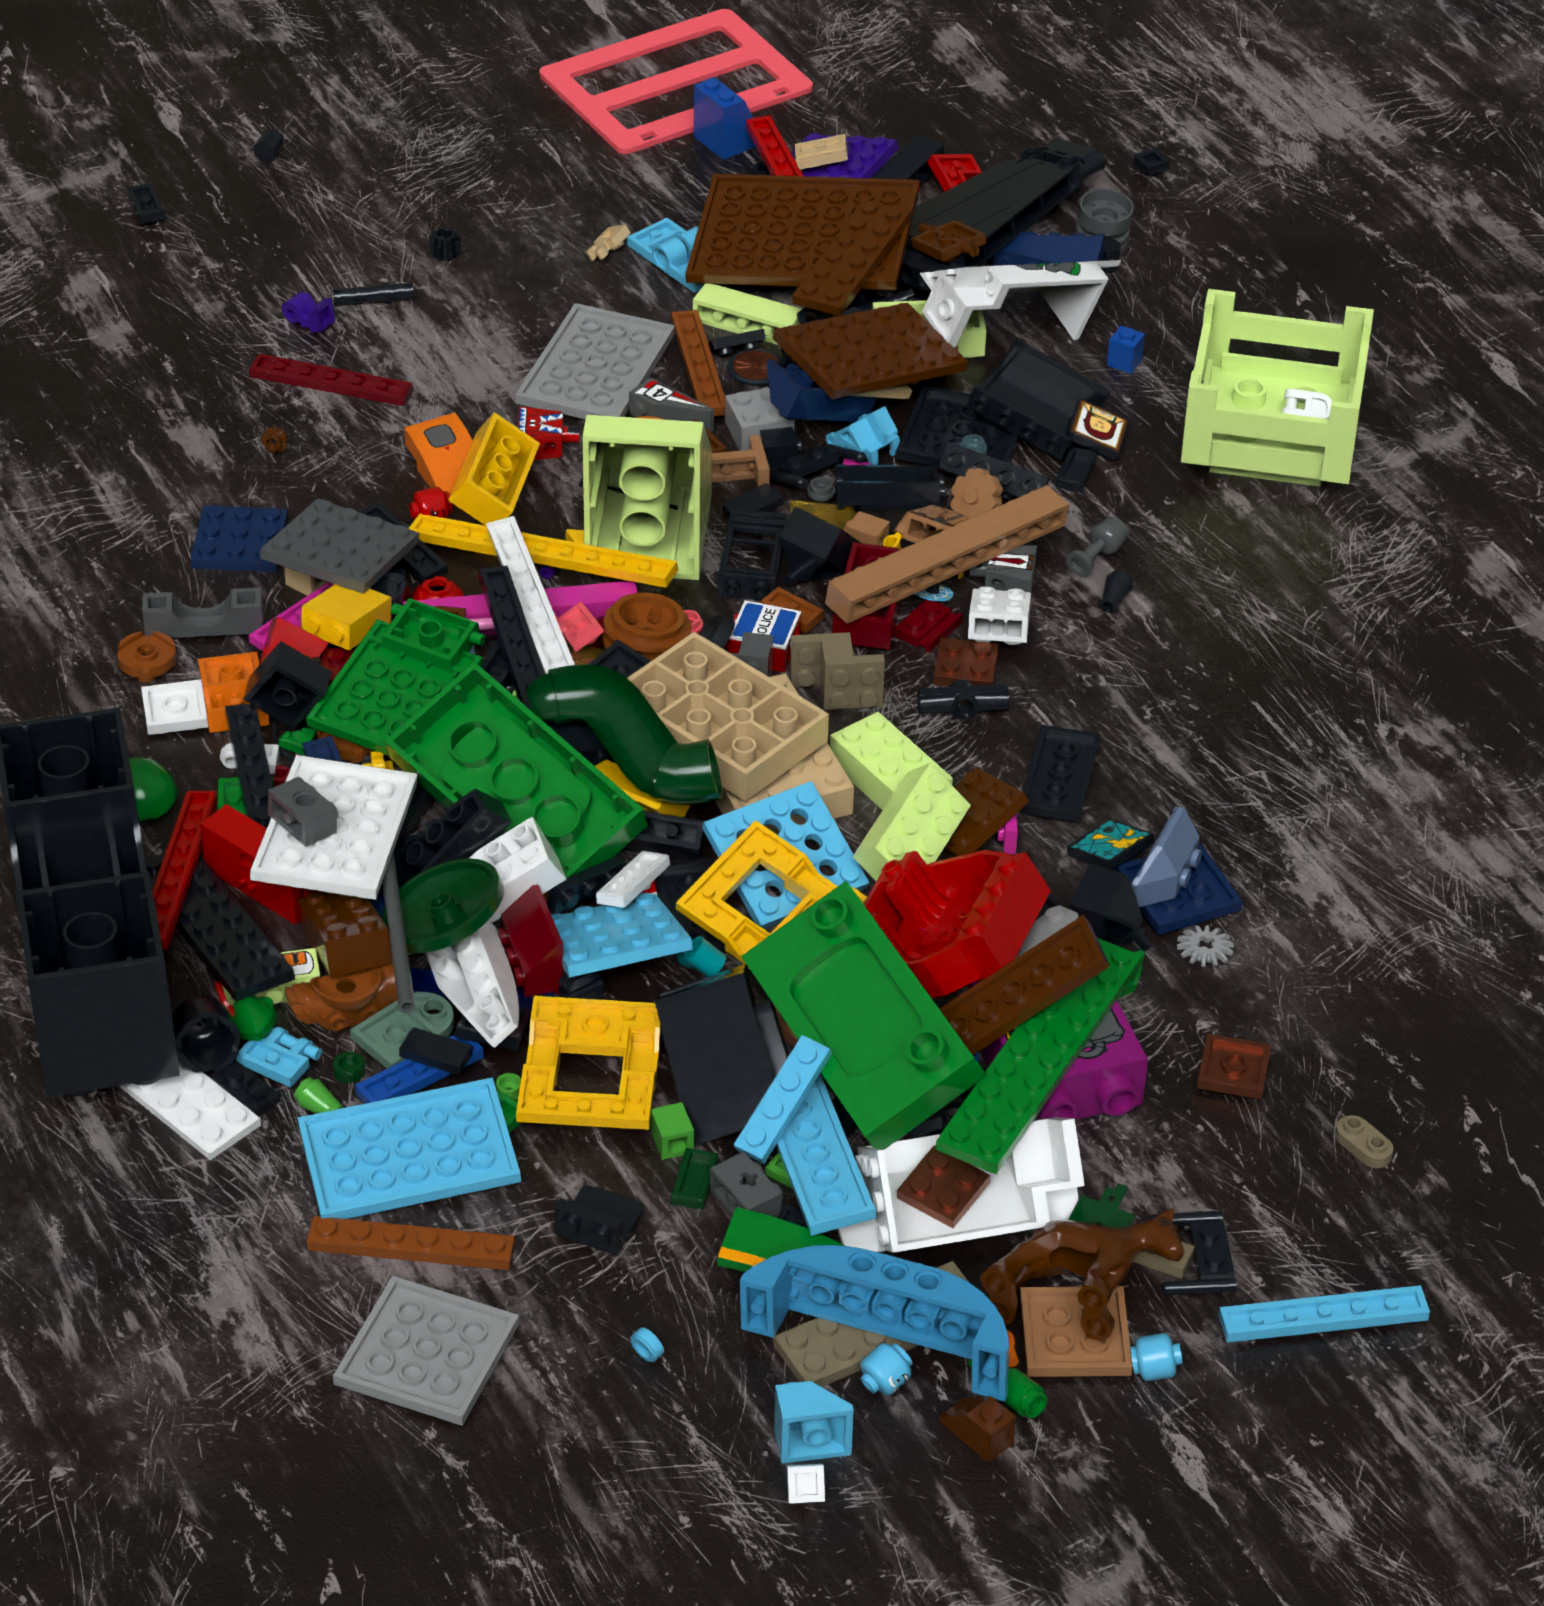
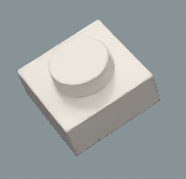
M823 1464L787 1465L789 1503L825 1502Z

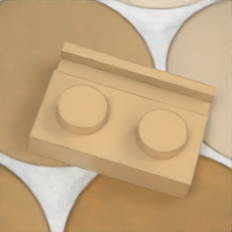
M845 134L795 144V160L800 170L848 160Z

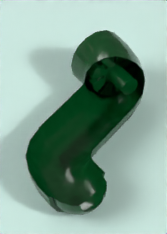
M589 664L571 665L548 670L547 674L536 678L527 688L531 711L543 722H555L557 726L578 721L588 723L623 774L644 794L659 802L677 805L703 804L722 799L721 777L711 741L705 739L686 744L678 743L640 690L625 676L608 667Z

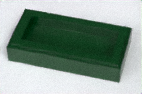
M691 1148L685 1149L671 1195L672 1205L704 1210L710 1191V1168L718 1164V1153Z

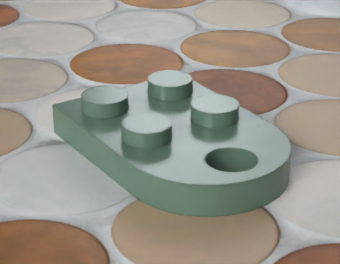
M429 992L413 993L415 1009L411 1013H402L398 1007V1000L350 1029L351 1039L388 1069L405 1060V1058L399 1056V1048L413 1027L444 1037H448L454 1027V1014L452 1006L446 999ZM432 1009H436V1010H440V1011H441L440 1013H437V1014H429V1013H427V1011L432 1010Z

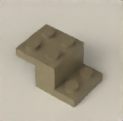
M850 632L791 635L789 680L794 688L820 686L824 710L883 707L884 654L854 656Z

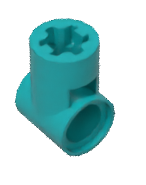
M702 936L692 940L693 950L676 953L677 960L681 966L699 970L707 977L718 973L726 960V955Z

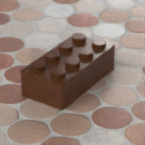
M316 891L307 894L305 898L297 899L303 934L310 946L316 949L317 957L330 978L393 963L388 927L368 898Z

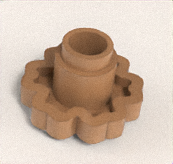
M982 468L968 469L965 476L957 477L955 484L951 488V493L954 496L950 503L952 510L971 519L990 509L1001 506L1003 488L999 478L990 475L988 470Z

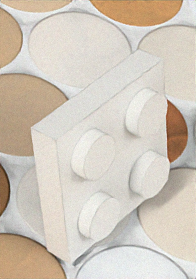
M201 679L141 687L148 735L208 728Z

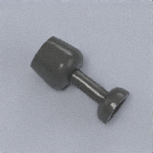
M1111 516L1095 525L1090 532L1092 544L1085 551L1074 550L1067 555L1066 563L1070 571L1079 577H1086L1093 569L1092 559L1097 554L1112 555L1116 553L1128 538L1129 533L1124 522L1117 517Z

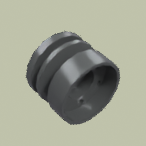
M1108 188L1093 189L1086 192L1080 199L1075 233H1084L1085 236H1095L1096 233L1105 234V238L1115 239L1120 243V254L1123 253L1128 245L1134 210L1131 199L1124 193Z

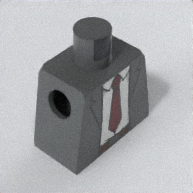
M1021 545L970 568L969 576L986 578L985 587H992L995 590L1008 591L1009 589L1016 588L1025 592H1031L1037 546Z

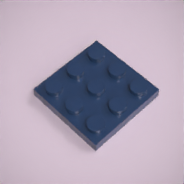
M203 505L190 559L191 568L277 572L278 564L260 559L261 548L287 526L288 509Z
M1200 842L1198 849L1202 850L1201 860L1197 868L1192 867L1187 887H1181L1174 899L1139 907L1157 935L1242 910V899ZM1147 857L1123 863L1116 868V871L1126 874L1132 884Z

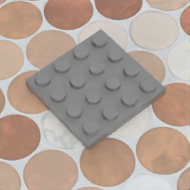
M392 1275L333 1375L334 1385L463 1426L518 1328L519 1315Z

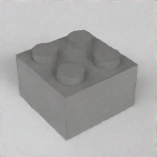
M769 387L725 396V424L739 451L749 450V436L760 435V430L793 427V430L795 429V418L794 420H788L779 414V410L771 403Z

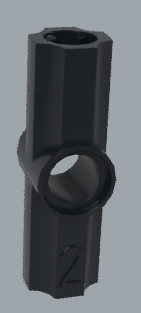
M961 679L953 682L949 687L917 689L918 713H953L959 719H968L973 717L977 711L1009 709L1008 685L974 686L970 681Z

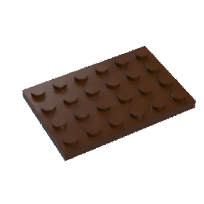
M900 303L898 305L879 307L873 310L834 316L798 325H789L774 329L772 337L831 399L963 372L967 370L969 363L909 303Z

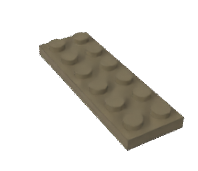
M953 1261L937 1267V1269L949 1272L969 1282ZM815 1318L777 1334L773 1338V1346L798 1381H812L821 1387L860 1371L862 1359L882 1343L889 1345L896 1343L904 1351L919 1346L822 1318Z

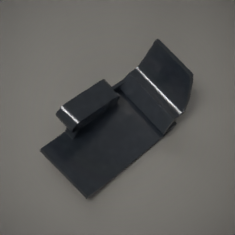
M746 964L660 993V997L655 999L680 1102H683L694 1129V1147L742 1131L789 1056L771 999L756 1004L749 977L751 970Z

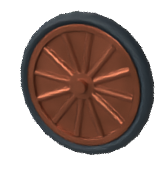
M765 349L743 350L729 360L728 371L740 383L752 386L768 385V360L772 359L780 362L782 358L774 352Z

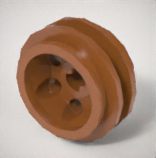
M648 592L632 593L621 597L606 610L603 620V630L605 632L602 633L601 639L606 649L615 641L620 640L652 661L690 635L691 622L682 607L668 597Z

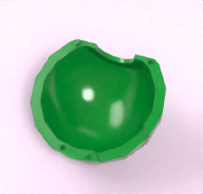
M144 757L129 758L139 821L160 818L173 806L178 794V789L171 772L162 764Z

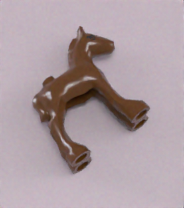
M1174 1208L1165 1210L1153 1219L1120 1228L1073 1220L1049 1222L1043 1228L1036 1230L1030 1239L1016 1245L1006 1256L986 1268L980 1277L982 1287L989 1293L990 1297L988 1299L997 1308L1005 1325H1008L1014 1320L1018 1309L1016 1293L1028 1280L1058 1274L1077 1275L1084 1278L1083 1285L1077 1294L1079 1303L1084 1306L1081 1327L1089 1338L1105 1341L1111 1336L1115 1323L1107 1308V1304L1112 1293L1125 1281L1134 1258L1139 1253L1145 1251L1164 1257L1167 1260L1178 1262L1184 1255L1183 1245L1177 1233V1226L1173 1224Z

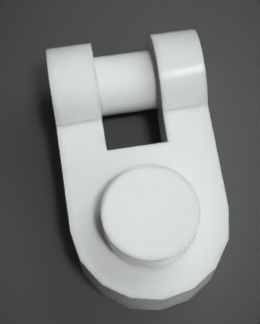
M1285 389L1284 399H1286V405L1282 408L1281 413L1329 419L1332 402L1330 397L1318 392ZM1297 401L1306 402L1305 410L1296 409Z

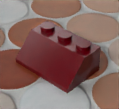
M532 885L501 914V926L496 929L510 967H512L515 985L520 987L524 999L534 998V996L559 994L558 982L562 977L563 942L539 885Z

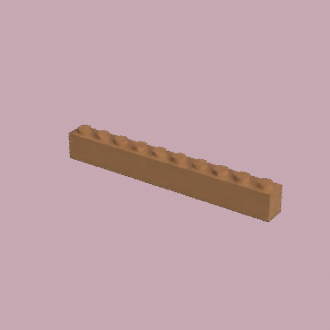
M1048 485L1033 490L1017 499L1010 500L974 518L967 519L931 537L924 538L915 544L901 548L897 552L834 578L828 583L825 604L848 624L1065 526L1070 504Z

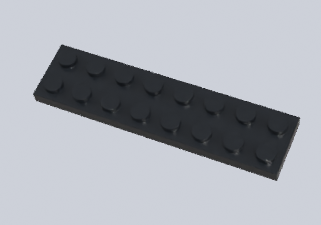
M165 853L145 859L152 889ZM199 856L176 924L178 930L235 1002L295 980L294 970L203 858Z

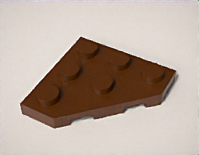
M976 767L973 771L968 772L962 781L954 787L971 806L945 845L944 850L952 857L975 852L1029 802L1028 798L1020 790Z

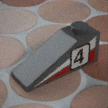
M651 377L629 392V414L634 417L653 416L665 420L693 421L697 419L699 422H704V426L711 433L714 431L713 408Z

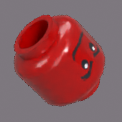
M437 486L416 491L413 495L412 503H409V512L412 519H416L419 514L448 519L449 513L453 512L452 503L448 501L449 493Z

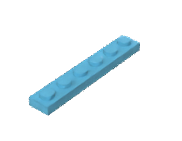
M1421 1285L1219 1308V1320L1226 1343L1428 1321L1430 1314Z

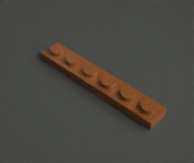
M698 309L671 312L672 325H675V335L695 400L713 408L714 417L725 415L724 392Z
M313 1216L307 1238V1250L500 1270H510L515 1248V1236L341 1218L321 1219V1216Z

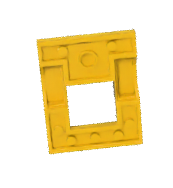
M755 820L676 902V910L725 943V951L743 964H746L741 957L743 954L838 886L819 874L806 854ZM760 864L784 880V888L801 899L799 904L771 933L724 902ZM851 887L864 904L867 896Z
M534 996L530 1018L529 1046L526 1064H523L516 1109V1122L649 1130L660 1051L661 1025L656 1004ZM561 1053L623 1057L619 1095L554 1091L555 1085L557 1086Z

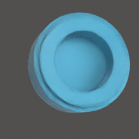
M640 1327L631 1336V1344L634 1350L646 1361L655 1362L664 1354L662 1343L650 1330Z

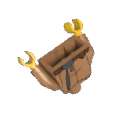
M936 505L910 510L895 528V534L884 538L883 545L901 548V539L917 543L924 538L931 537L947 528L966 521L968 517ZM964 571L958 574V579L963 577Z

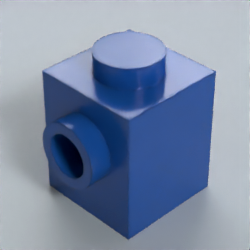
M1120 326L1109 339L1107 366L1132 374L1143 360L1145 333Z

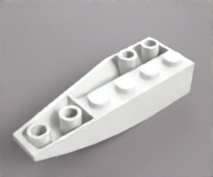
M533 817L486 844L469 857L486 861L494 866L504 885L502 901L496 912L488 920L490 923L500 919L501 914L532 885H539L542 894L567 880L559 858Z
M487 921L480 929L458 943L426 953L439 989L491 1046L495 1048L518 1027L519 1004L515 980L497 930L492 923Z

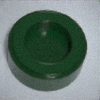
M341 1053L332 1062L333 1076L339 1082L355 1083L365 1075V1060L358 1053Z

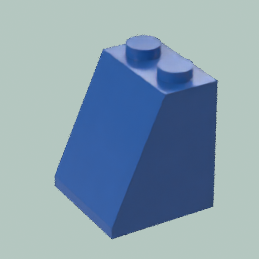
M715 77L695 84L694 137L722 160L756 147L746 129V119H751L753 116L745 100Z

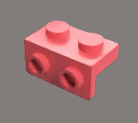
M581 601L560 617L555 615L566 644H570L575 652L585 645L592 644L600 634L605 632Z

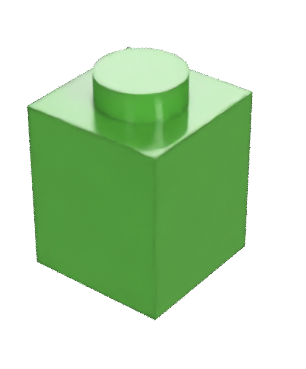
M683 1102L651 1109V1134L662 1160L682 1156L686 1148L694 1149V1129Z

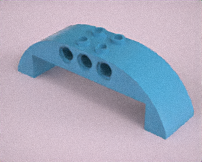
M822 1245L793 1249L772 1256L750 1268L740 1278L741 1329L774 1338L788 1310L800 1312L972 1359V1393L991 1396L1001 1401H1006L1008 1397L1009 1339L1004 1320L995 1305L982 1291L966 1280L949 1272L867 1249Z

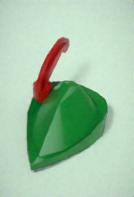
M215 981V988L219 999L232 1015L240 1031V1039L260 1041L275 1025L278 1018L273 1000L269 997L257 998L253 995L235 1002L232 1006L228 1004L221 983Z

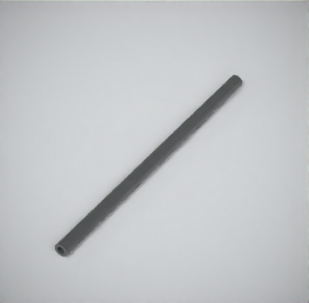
M393 850L382 886L398 1007L402 1013H411L415 1009V1001Z

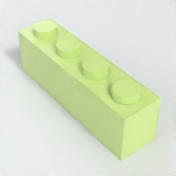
M705 283L693 298V310L698 309L702 324L737 334L764 329L766 336L764 341L776 345L778 344L772 339L774 329L801 324L797 318V313L802 310L801 308L715 284Z

